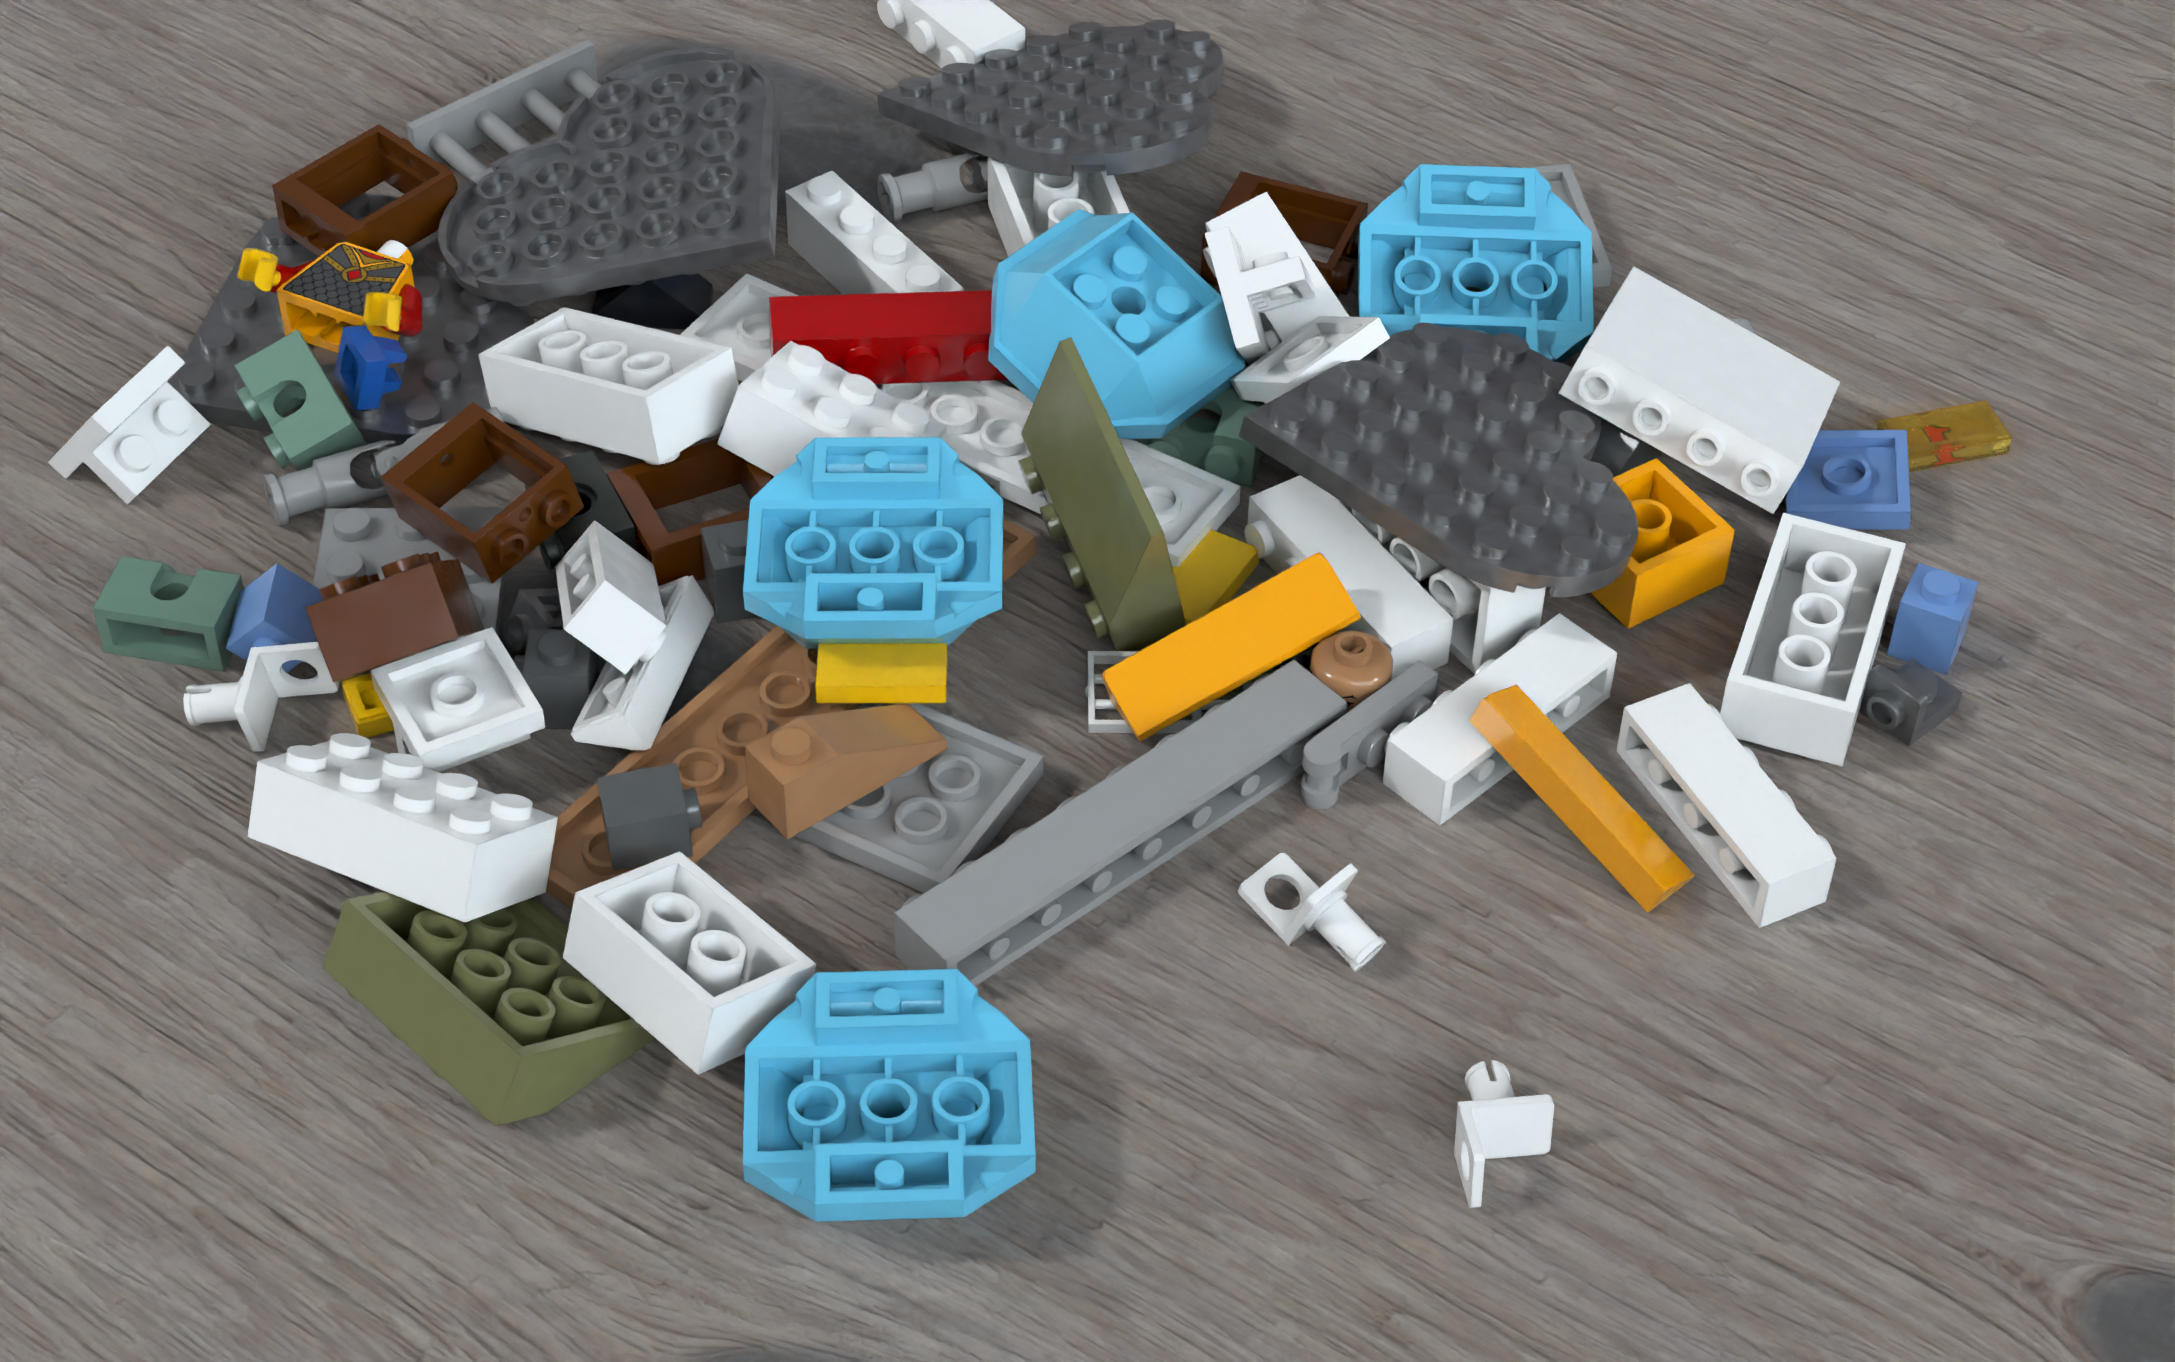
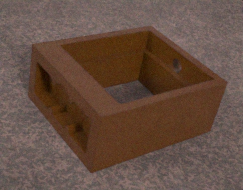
M380 124L272 185L280 230L319 257L337 243L348 242L375 252L389 240L398 241L409 248L439 229L442 215L458 188L453 172L445 164L436 162L415 148L407 139L398 137ZM383 181L404 194L360 221L339 208Z
M1241 171L1214 218L1267 192L1298 240L1334 249L1327 263L1316 260L1312 261L1337 298L1339 294L1347 295L1355 276L1356 262L1358 260L1360 223L1367 217L1368 203ZM1204 233L1202 237L1201 277L1207 283L1219 286L1217 278L1212 273L1203 253V249L1208 247Z
M474 402L381 476V480L400 519L450 555L459 559L460 562L491 584L522 561L526 555L584 508L566 464ZM447 454L446 459L441 463L442 457ZM495 463L530 488L474 533L441 510L440 507Z
M719 438L686 448L680 452V456L669 463L652 465L643 461L606 473L635 527L637 552L654 565L658 586L684 576L689 577L693 575L696 581L705 579L701 528L749 519L750 508L670 533L666 530L655 510L738 484L742 485L751 500L774 478L772 474L717 444Z

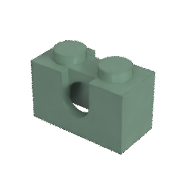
M298 329L234 365L246 385L236 392L255 422L264 417L268 421L273 433L264 437V440L282 469L293 464L297 471L311 467L312 460L367 444L319 361ZM303 404L299 410L284 418V413Z
M1228 388L1201 408L1218 413L1221 417L1219 422L1190 416L1162 438L1138 439V442L1195 467L1204 468L1207 472L1234 484L1252 487L1265 452L1239 437L1244 415L1265 405V403L1261 401L1240 400L1235 389Z
M121 556L93 606L104 653L224 672L233 654L226 649L239 593L244 589L241 575L199 568L195 576L178 574L171 566L160 561ZM162 628L188 633L180 636H169L161 632Z

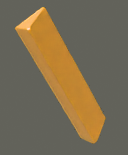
M1319 552L1106 669L1102 673V679L1112 704L1139 742L1320 642L1324 638L1361 619L1332 566L1324 555Z
M1517 684L1491 693L1481 700L1469 721L1647 913L1692 880L1695 874Z

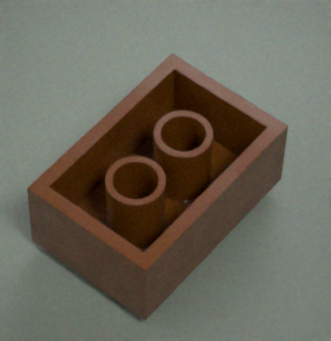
M438 552L422 555L415 554L382 566L381 569L385 579L380 580L378 573L370 576H354L320 588L319 592L323 601L307 606L305 609L332 681L337 682L368 673L375 668L485 630L459 559L441 561Z

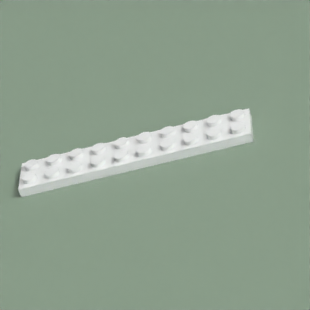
M746 273L680 335L731 347L737 379L743 382L771 358L769 297L798 295ZM995 380L875 384L878 389L903 403H911L921 407L928 413L929 417L945 425L946 429L942 439L959 455V462L978 474L999 496L1041 514L1040 507L1048 504L1042 491L1031 494L1018 460L1028 457L1021 432L1033 406V403L1021 391ZM1119 438L1162 527L1172 568L1173 566L1179 567L1211 529L1216 531L1240 504L1241 486L1156 449L1149 448L1135 440Z

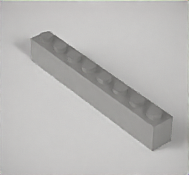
M1295 660L1287 663L1272 674L1268 673L1260 676L1250 688L1224 704L1220 703L1213 706L1202 718L1177 734L1165 736L1158 742L1155 748L1128 765L1124 764L1116 767L1109 773L1106 779L1079 796L1067 798L1055 811L1030 827L1015 831L1003 844L978 860L964 863L951 877L932 889L909 898L900 909L894 912L895 956L909 970L958 969L974 986L978 985L1303 773L1305 770L1302 760L1305 744L1345 715L1347 702Z

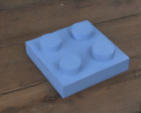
M1819 430L1801 471L1785 495L1786 513L1851 530L1910 529L1911 506L1907 430Z

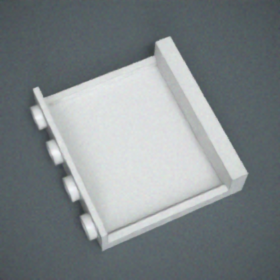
M1633 266L1585 345L1559 394L1774 514L1807 459L1840 381Z

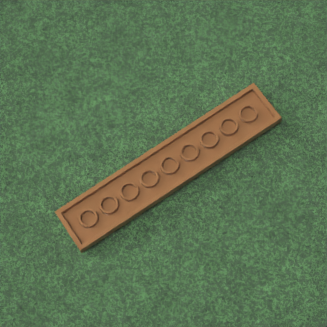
M1004 519L1003 583L1036 554V536ZM775 626L660 727L651 748L644 751L633 750L605 776L645 767L677 763L682 789L695 787L702 827L690 829L693 856L687 857L692 862L697 863L756 809L749 801L745 756L746 745L799 716L856 710L861 703H816L815 685L818 649H805L781 628ZM598 783L593 785L562 812L557 819L546 892L570 908L573 907L576 892L641 867L637 866L613 871L603 823Z

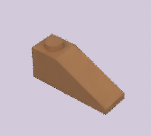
M908 703L799 716L745 746L749 801L788 840L947 750V740Z

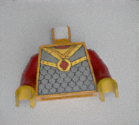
M386 241L377 252L348 242L337 243L316 260L294 268L277 264L278 257L267 251L254 248L243 250L237 278L242 281H252L257 289L264 292H273L278 295L286 336L298 329L307 343L338 353L343 327L365 325L372 336L390 338L397 341L401 335L413 337L419 334L422 329V296L414 287L411 268L413 257L409 249L398 241Z

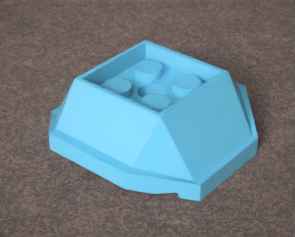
M1420 164L1403 181L1400 188L1382 201L1360 223L1358 236V317H1379L1389 336L1413 329L1414 325L1423 322L1435 324L1439 327L1475 330L1495 336L1499 333H1510L1523 338L1528 343L1530 349L1542 354L1553 362L1563 363L1584 349L1594 332L1592 232L1576 213L1551 191L1552 186L1536 168ZM1476 287L1481 289L1482 292H1472L1465 288Z
M1078 209L1000 262L993 276L988 360L1034 404L1059 341L1072 337L1119 438H1162L1232 386L1230 379L1246 367L1244 358L1235 347L1222 296L1133 212L1097 216Z
M941 437L814 438L796 455L797 462L771 479L750 500L743 584L744 608L777 625L805 649H818L819 643H947L948 647L976 620L1002 609L1003 499L978 474L959 462V455Z
M958 969L815 973L796 993V1001L774 1017L745 1048L744 1181L816 1222L966 1217L1036 1172L1030 1039L1002 1012L978 995V989Z

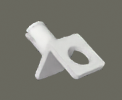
M318 642L251 647L244 674L239 682L206 685L189 684L186 687L187 693L183 697L184 712L187 721L193 726L203 723L238 721L252 751L261 752L266 747L278 698L335 693L338 691L340 682L332 681ZM290 660H301L312 665L317 670L318 675L311 679H298L287 674L282 668V664Z
M1279 853L1242 882L1238 889L1239 895L1288 946L1307 930L1310 932L1316 929L1350 964V968L1354 972L1365 966L1386 943L1344 901L1347 897L1345 891L1358 872L1351 863L1319 888L1286 853ZM1273 879L1289 881L1299 892V905L1289 910L1275 907L1265 895V884Z
M1491 1060V1069L1495 1081H1490L1485 1061L1473 1065L1466 1072L1465 1085L1472 1101H1461L1457 1105L1454 1157L1469 1208L1481 1207L1485 1159L1541 1155L1548 1153L1551 1148L1554 1116L1552 1097L1547 1094L1515 1097L1510 1083L1508 1068L1503 1063Z

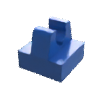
M365 325L343 327L333 376L356 411L379 409L381 395L400 389L402 380L393 367L387 366L392 363L406 362L407 354L397 340L372 336Z

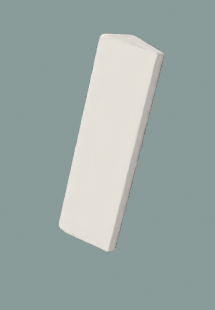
M693 575L689 577L684 576L658 586L667 624L664 629L666 637L663 644L647 662L643 663L638 659L626 675L606 661L572 728L571 736L575 742L644 751L651 748L714 615L711 603Z

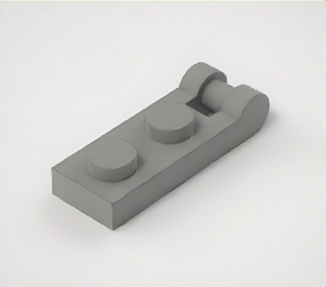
M1417 661L1305 744L1303 750L1302 765L1306 772L1303 774L1300 783L1301 801L1306 806L1318 810L1332 807L1338 800L1339 787L1367 766L1374 767L1385 758L1384 746L1391 732L1401 723H1410L1431 708L1435 701L1438 673L1421 661Z

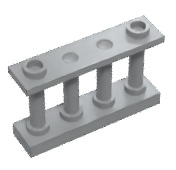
M585 40L406 124L408 141L436 162L442 163L446 161L470 181V186L473 189L477 186L479 180L488 173L493 172L492 167L487 168L467 150L490 139L509 154L532 144L513 128L534 118H538L557 134L560 123L566 114L559 107L577 99L581 94L587 96L589 100L595 91L602 86L597 81L594 44L589 40Z

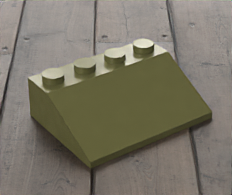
M1072 337L1059 341L1021 432L1028 457L1018 460L1031 494L1042 491L1048 504L1040 507V512L1052 541L1055 542L1064 538L1070 551L1061 555L1074 589L1077 590L1086 586L1092 601L1083 605L1096 638L1099 639L1108 635L1115 651H1133L1168 636L1186 626L1162 527Z
M386 891L349 898L344 901L323 969L338 981L352 998L362 1003L386 1025L396 1038L402 1040L422 1058L437 1076L446 1080L476 1108L482 1117L489 1120L496 1127L550 1112L656 1039L563 958L568 927L533 897L465 923Z

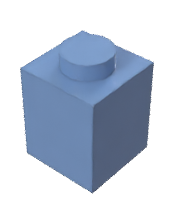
M275 564L240 591L226 649L247 661L251 647L318 642L305 607L323 601L319 588L280 564ZM286 661L282 664V668L288 673L303 661Z
M1918 563L1899 603L1887 655L1906 662L1913 658L1927 669L1947 675L1965 636L1979 582Z

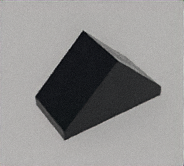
M697 273L649 280L639 285H622L601 289L596 292L592 314L648 328L687 329L711 306L713 285Z

